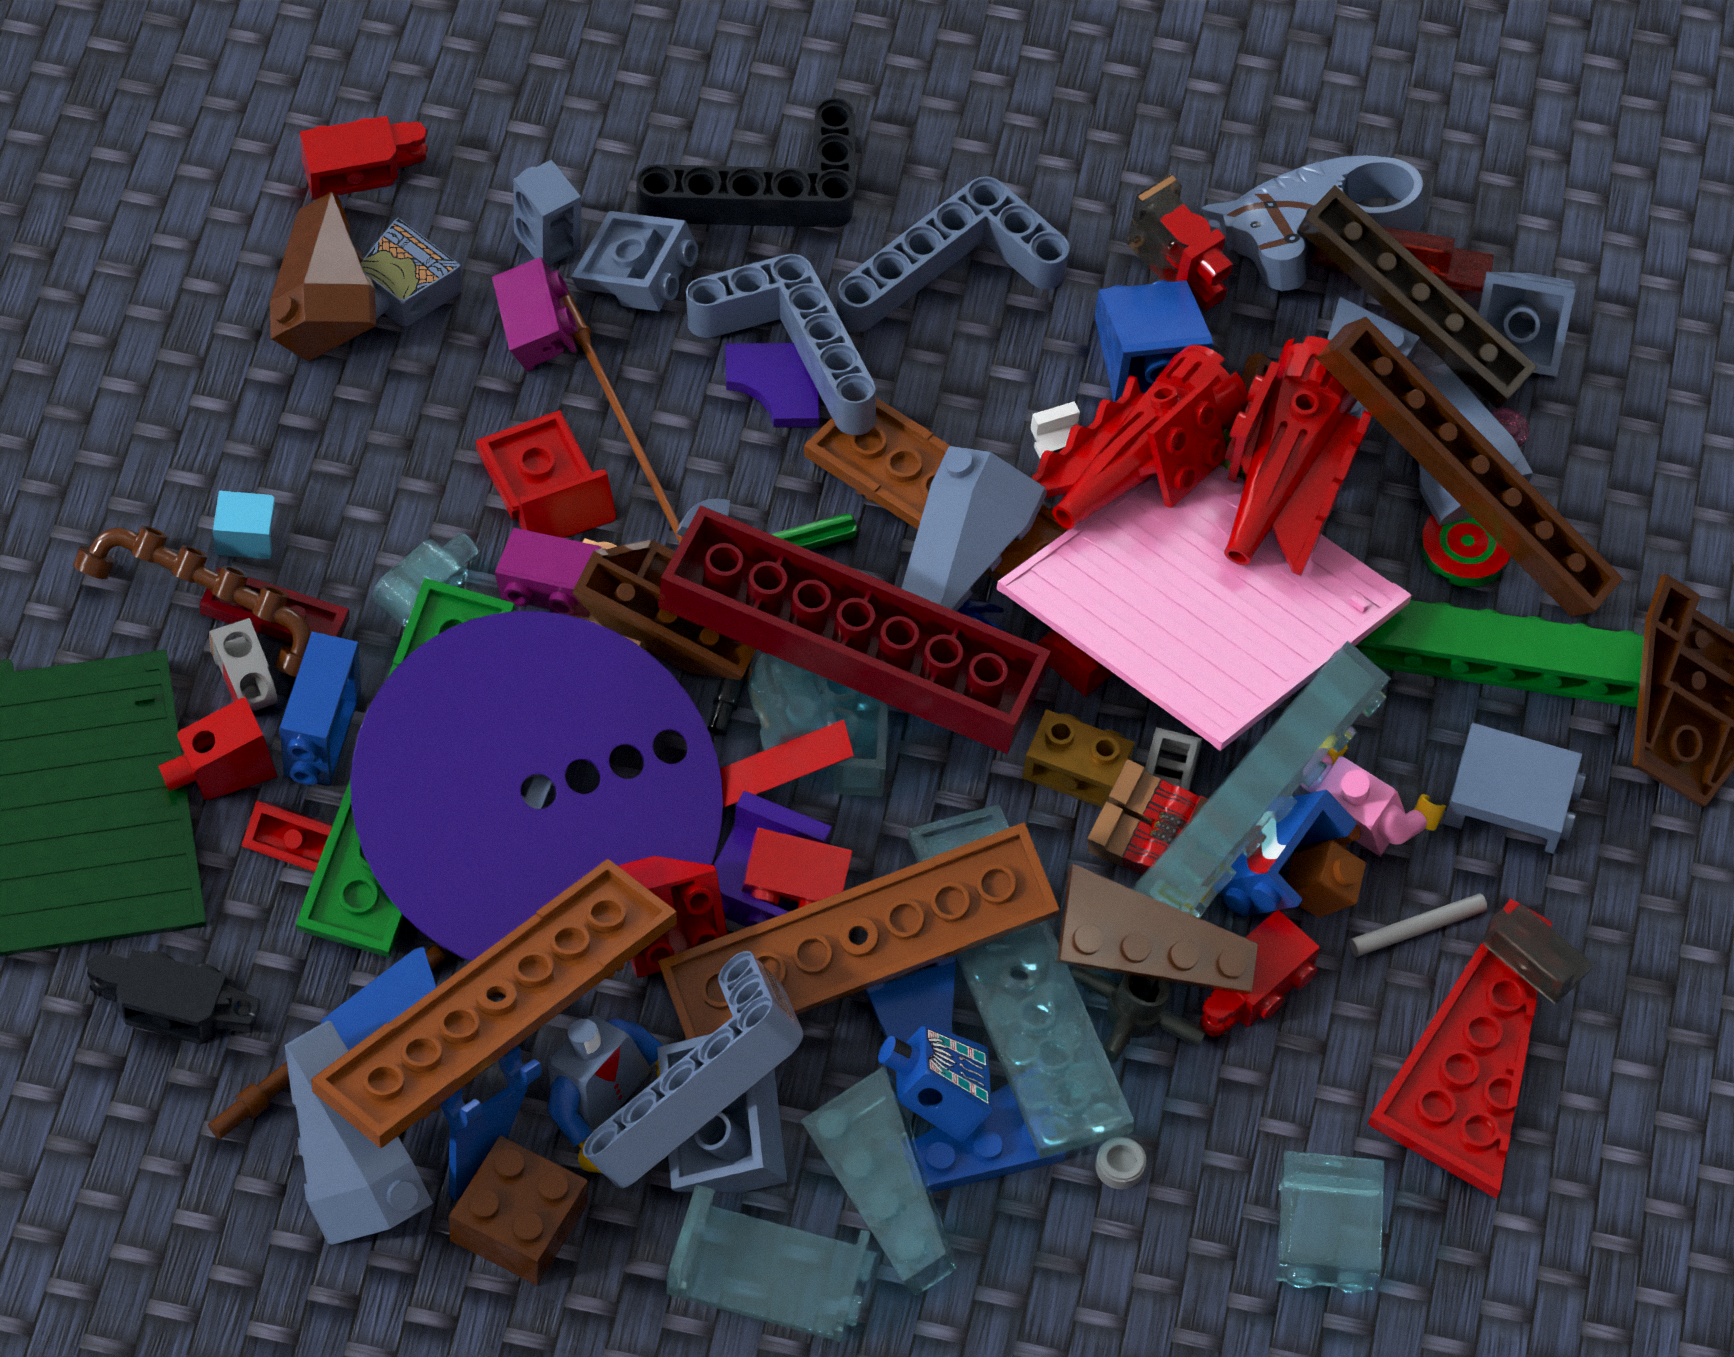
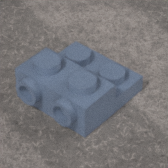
M609 211L571 277L577 289L615 294L621 306L660 311L666 300L676 298L679 291V276L685 266L691 267L695 264L698 257V246L685 220Z

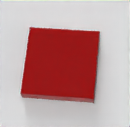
M561 410L476 440V450L512 520L519 518L520 497L592 472Z

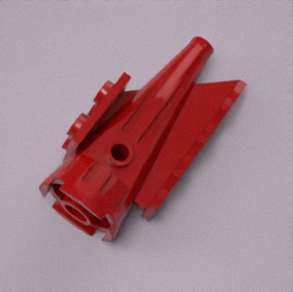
M1306 336L1303 343L1294 344L1295 338H1292L1284 344L1278 363L1271 361L1264 377L1258 374L1255 376L1247 396L1249 403L1245 412L1239 411L1229 435L1232 439L1224 457L1225 460L1231 462L1227 479L1236 483L1242 468L1246 474L1233 527L1224 551L1225 556L1236 564H1250L1253 555L1272 529L1292 573L1301 576L1318 544L1325 523L1333 511L1360 446L1366 438L1372 415L1365 410L1361 418L1349 414L1358 400L1316 359L1330 340L1315 336Z
M1189 345L1171 359L1170 363L1160 373L1146 393L1140 391L1137 377L1130 375L1127 379L1123 395L1116 402L1103 399L1099 403L1094 421L1088 427L1075 424L1070 429L1066 446L1059 453L1046 450L1041 455L1037 472L1031 478L1046 488L1047 495L1045 498L1066 494L1052 510L1057 523L1066 529L1074 528L1079 522L1156 473L1164 505L1173 508L1225 460L1227 448L1223 431L1233 425L1239 411L1245 412L1249 403L1247 400V389L1239 374L1235 371L1229 375L1226 369L1220 365L1225 359L1214 350L1201 345Z

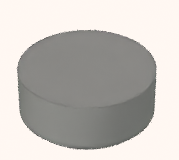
M1111 1138L1103 1143L1098 1151L1095 1163L1097 1175L1104 1184L1111 1188H1131L1138 1184L1144 1175L1146 1154L1143 1148L1130 1138Z

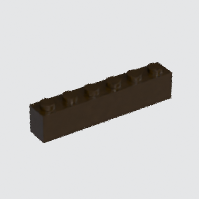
M1336 185L1304 217L1297 228L1412 333L1420 336L1419 339L1497 409L1511 397L1537 368L1530 359Z

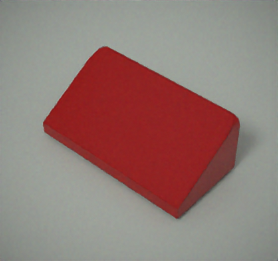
M605 469L591 472L519 498V524L521 529L567 538L616 520V510L608 474Z
M256 800L241 846L315 872L333 824L268 801Z

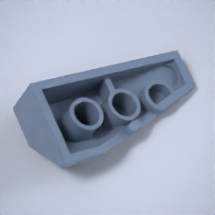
M1446 364L1420 369L1419 371L1530 482L1533 472L1514 438ZM1419 463V489L1438 525L1441 526L1472 518Z
M949 446L932 480L901 589L957 612L972 595V585L987 569L993 572L1002 562L1000 554L1015 538L1021 541L1030 531L1047 495L1046 488L992 452Z
M327 1020L285 1044L292 1103L296 1106L300 1137L297 1138L299 1153L303 1156L306 1183H304L306 1201L327 1243L333 1245L389 1230L432 1205L433 1202L398 1136L380 1149L312 1092L311 1079L348 1052L332 1022Z

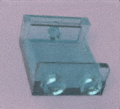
M1285 1151L1278 1178V1190H1281L1279 1255L1275 1268L1276 1281L1287 1282L1295 1288H1311L1316 1285L1334 1286L1346 1293H1361L1375 1288L1381 1271L1384 1160Z

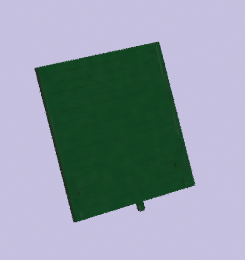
M166 649L143 652V654L21 671H14L13 662L9 659H4L0 662V956L207 927L187 788L184 785L169 792L158 768V765L182 755L180 742L177 737L178 726Z

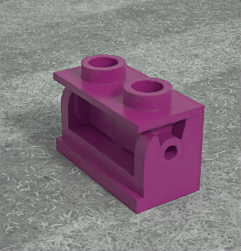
M539 257L492 277L509 351L526 371L535 368V365L560 355L564 351L562 343H565L572 353L576 352L572 333L577 332V325L571 310L567 306L565 307L563 297L568 295V288L559 270L552 271L542 257Z
M513 528L494 572L501 599L512 602L517 606L532 605L550 609L559 614L578 615L589 618L590 612L572 594V591L592 552L602 549V547Z

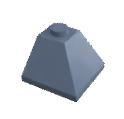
M1486 272L1478 314L1537 366L1533 373L1558 376L1576 291L1574 282L1532 273Z

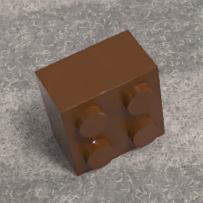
M500 1135L449 1215L450 1241L538 1286L587 1207L588 1180Z

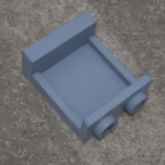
M1472 723L1443 824L1461 829L1465 816L1473 817L1546 838L1545 852L1554 854L1559 839L1569 840L1576 813L1567 810L1570 799L1579 801L1586 774L1578 772L1582 754Z

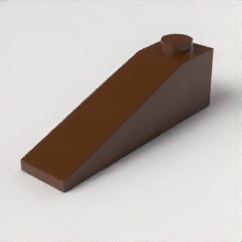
M333 192L298 210L270 300L271 340L306 361H310L376 326L375 287L371 278L364 274L360 264L363 261L360 250L352 244L349 236L351 227L338 195Z

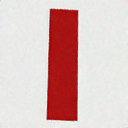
M845 720L835 722L720 768L723 808L738 802L743 791L757 795L853 757L854 754Z

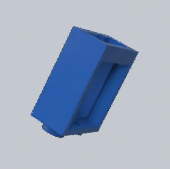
M311 632L279 728L284 776L291 777L298 783L304 785H314L316 783L327 786L331 785L362 691L359 644L357 641Z

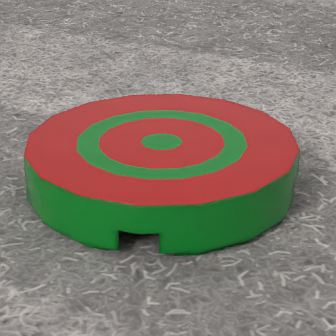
M1432 514L1427 519L1420 539L1421 556L1429 570L1437 576L1440 573L1442 576L1449 578L1448 583L1460 587H1479L1494 582L1507 567L1511 558L1509 553L1473 517L1439 526Z

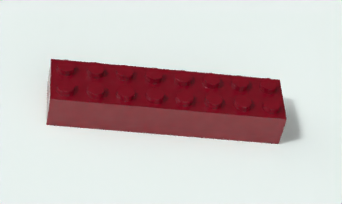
M701 505L661 577L658 608L1006 754L1009 753L1041 687L1051 652L1041 646Z

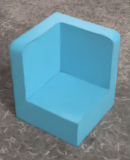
M219 491L213 525L215 554L270 559L272 555L271 526L275 506L274 496Z

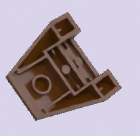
M1664 574L1660 577L1645 619L1632 766L1699 807H1706L1734 770V633L1696 610L1701 595L1668 574Z

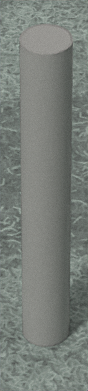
M1479 893L1350 939V947L1355 957H1359L1486 912L1487 903L1484 896Z

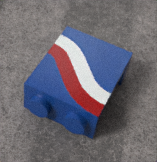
M1327 789L1271 801L1212 882V885L1223 896L1224 903L1242 917L1298 907L1303 899L1278 873L1296 847L1348 837L1357 822Z

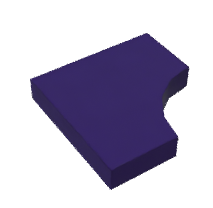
M725 343L726 390L742 392L758 400L769 412L773 427H819L818 390L794 343Z

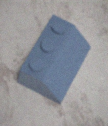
M711 1034L657 1047L660 1076ZM775 1069L771 1070L668 1155L672 1190L676 1192L742 1193L787 1182Z

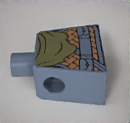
M399 218L393 221L360 263L364 274L371 278L375 287L376 319L384 313L400 326L411 325L462 292L461 265Z

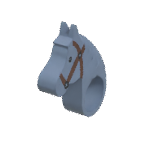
M1368 155L1347 156L1324 160L1294 169L1255 187L1235 201L1209 204L1204 206L1202 210L1205 216L1214 219L1208 221L1211 232L1218 228L1226 237L1227 251L1234 250L1238 254L1250 258L1257 266L1263 282L1268 287L1286 291L1301 287L1307 278L1306 255L1308 246L1312 242L1297 228L1304 217L1334 185L1355 203L1375 197H1388L1400 200L1401 202L1385 207L1357 205L1401 244L1415 236L1423 225V181L1416 168L1399 159Z

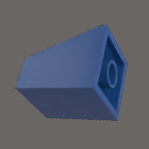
M1162 280L1153 284L1136 286L1115 285L1107 289L1098 290L1094 316L1114 402L1123 395L1127 379L1130 375L1137 377L1140 391L1146 393L1160 373L1170 363L1171 359L1185 347L1201 345L1212 349L1213 341L1187 280L1176 282Z
M424 947L412 950L321 1020V1024L327 1020L332 1022L348 1051L436 988Z

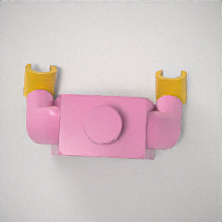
M1329 732L1323 734L1312 750L1311 757L1301 769L1299 782L1308 792L1312 793L1327 789L1356 820L1361 831V836L1356 842L1381 857L1390 843L1395 845L1403 844L1424 829L1436 830L1446 805L1433 804L1429 802L1430 796L1421 794L1414 810L1405 813L1399 794L1393 787L1343 757L1348 746L1345 743L1343 746H1340L1329 738L1331 735Z

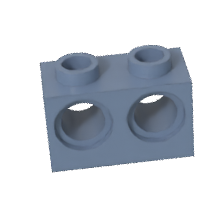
M552 159L538 167L527 168L518 177L514 178V233L535 259L542 257L546 264L550 266L581 250V196Z

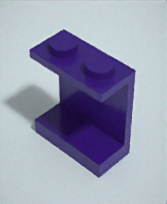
M743 791L736 804L735 825L714 866L717 870L725 919L745 927H751L798 909V905L779 901L778 906H774L752 897L750 893L741 892L757 828L830 845L832 826L747 791Z

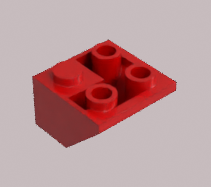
M651 856L618 865L623 871L677 912V924L631 959L637 978L662 972L658 963L661 959L727 935L718 875L714 865L660 856Z

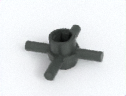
M1078 966L1073 967L1068 977L1108 999L1107 1015L1113 1029L1100 1050V1056L1109 1063H1116L1130 1038L1145 1036L1157 1026L1197 1048L1206 1033V1030L1167 1010V1000L1170 994L1168 981L1125 974L1123 979L1115 982L1093 969Z

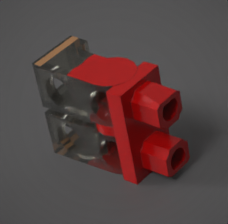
M1169 174L1137 194L1132 214L1133 220L1130 224L1126 244L1161 280L1170 282L1187 280L1196 302L1204 311H1207L1225 299L1227 288L1221 282L1232 273L1234 264L1222 253L1226 237L1218 228L1211 232L1208 221L1201 215L1192 213L1180 200L1182 185L1172 174Z

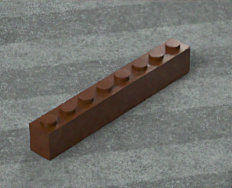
M1367 317L1344 325L1318 354L1316 359L1571 617L1595 612L1623 579L1621 575Z

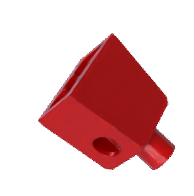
M246 696L180 730L177 737L184 754L158 765L169 792L196 781L204 800H211L278 777L264 736Z

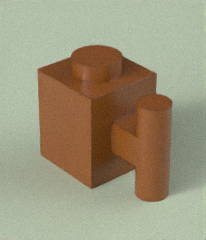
M1357 824L1348 837L1309 844V849L1294 854L1292 857L1287 883L1303 899L1299 906L1317 918L1357 904L1366 862L1346 850L1348 843L1358 840L1361 836V831Z

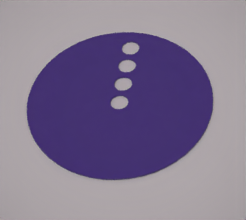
M514 611L491 614L451 627L429 639L409 654L393 670L378 690L358 732L352 758L350 785L355 829L373 875L387 897L420 932L441 947L468 961H473L535 915L536 911L606 859H609L617 866L651 856L711 865L717 850L723 810L722 779L710 733L697 707L675 677L657 659L636 643L604 626L570 615L544 611ZM672 730L683 736L687 743V754L682 761L668 764L657 758L653 750V741L656 735L662 731ZM629 745L641 753L644 766L638 776L624 779L612 771L609 757L616 747ZM577 760H586L595 765L600 775L598 787L593 792L587 794L573 791L565 779V772L569 764ZM532 775L547 777L554 784L556 790L554 802L544 809H535L527 805L521 796V786L526 778Z

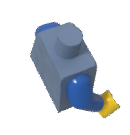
M592 1015L587 1019H579L570 1025L568 1029L569 1039L550 1058L548 1071L551 1090L547 1110L571 1145H578L581 1148L578 1155L580 1167L588 1172L602 1173L583 1154L585 1141L595 1129L615 1114L652 1072L650 1065L653 1063L657 1065L656 1074L658 1078L660 1077L657 1047L664 1045L638 1023L619 1018H612L606 1022L598 1016Z

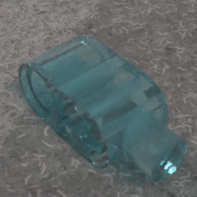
M462 532L458 533L443 547L432 539L427 540L378 581L373 589L371 598L405 628L423 579L428 578L461 588L468 576V569L464 565L478 554V549L472 539Z

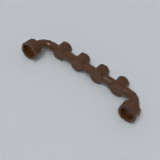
M141 526L139 533L121 527L107 529L95 538L90 547L81 546L79 548L73 567L89 576L108 579L115 560L107 554L113 547L121 546L130 550L139 559L161 565L171 570L174 576L191 583H197L211 590L212 594L220 599L238 603L252 610V613L257 617L286 627L292 634L293 644L292 647H281L274 665L282 672L297 677L311 630L301 615L286 606L289 595L284 591L272 586L263 585L260 593L245 586L249 577L245 572L223 565L220 572L217 573L205 567L208 558L206 553L186 545H182L179 553L164 546L168 537L165 533L149 526Z

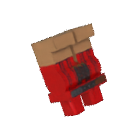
M1127 759L1109 794V802H1105L1087 838L1089 853L1151 879L1164 882L1165 885L1175 890L1178 889L1180 883L1205 890L1213 874L1215 863L1195 854L1201 841L1224 850L1233 834L1234 823L1221 814L1214 812L1213 801L1202 796L1198 797L1182 787L1172 785L1146 772L1145 767Z

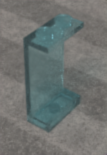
M695 1185L668 1270L666 1294L842 1342L846 1326L856 1327L863 1303V1297L856 1295L860 1280L869 1282L877 1253L869 1251L871 1232L861 1229L857 1245L714 1207L715 1190Z

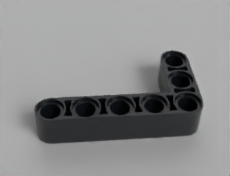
M836 97L827 98L818 104L814 120L813 168L649 165L643 168L637 176V213L639 215L685 220L687 224L841 227L851 220L854 208L856 186L854 109L849 102Z

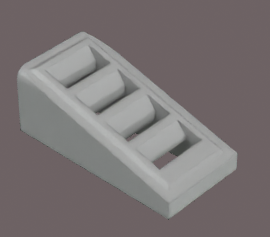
M1156 727L1145 771L1172 785L1190 791L1202 747V738ZM1163 750L1187 756L1186 763L1160 757ZM1161 767L1183 773L1182 779L1179 780L1155 774L1156 769Z

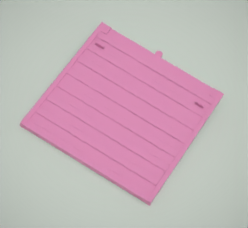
M1221 464L1173 508L1164 505L1156 473L1079 522L1074 528L1066 531L1001 578L997 583V590L1008 596L1210 742L1219 751L1407 606L1412 596L1394 582L1391 583L1322 534L1301 576L1292 573L1272 529L1253 555L1250 564L1239 565L1230 561L1225 556L1224 551L1229 541L1245 481L1239 477L1236 483L1228 480L1229 470Z

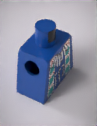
M931 1025L921 1026L906 1042L890 1036L882 1044L878 1054V1061L896 1071L897 1098L900 1103L954 1139L963 1142L992 1114L988 1047Z

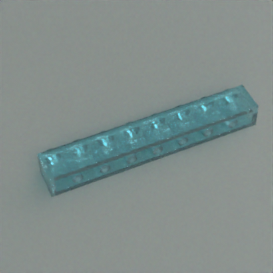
M1347 640L1331 655L1131 889L1199 918L1207 908L1200 901L1211 888L1216 893H1219L1237 873L1231 865L1241 853L1249 858L1267 838L1261 830L1271 818L1279 823L1297 803V800L1291 796L1301 783L1309 788L1327 768V765L1321 760L1331 748L1340 752L1353 738L1357 730L1351 725L1361 713L1368 718L1382 704L1387 696L1381 690L1391 678Z

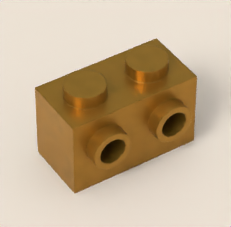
M1046 709L1026 753L1022 778L1103 808L1105 802H1109V794L1127 759L1132 760L1135 742L1126 739L1122 734L1114 730H1101L1082 723L1073 715L1067 713L1058 714Z

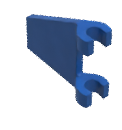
M955 955L933 963L935 966L890 983L883 982L863 990L885 1039L894 1036L906 1042L924 1025H931L952 1033Z
M518 1046L499 1059L501 1071L508 1083L505 1089L482 1104L478 1100L473 1099L465 1105L462 1100V1088H460L440 1104L450 1126L449 1196L455 1201L462 1196L498 1137L501 1135L508 1138L529 1084L541 1076L540 1063L533 1059L524 1065L521 1060V1048Z

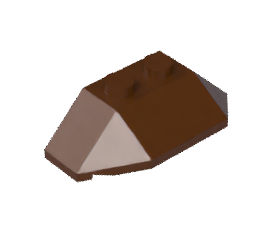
M647 540L610 549H598L592 552L572 594L602 626L622 636L641 641L642 649L688 673L736 680L742 679L756 651L755 648L658 608L661 577L675 551L654 540Z

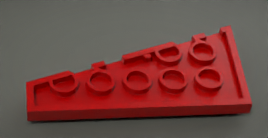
M1511 898L1374 1109L1367 1124L1497 1199L1501 1188L1514 1112L1517 1106L1529 1035L1535 1014L1536 999L1552 921Z

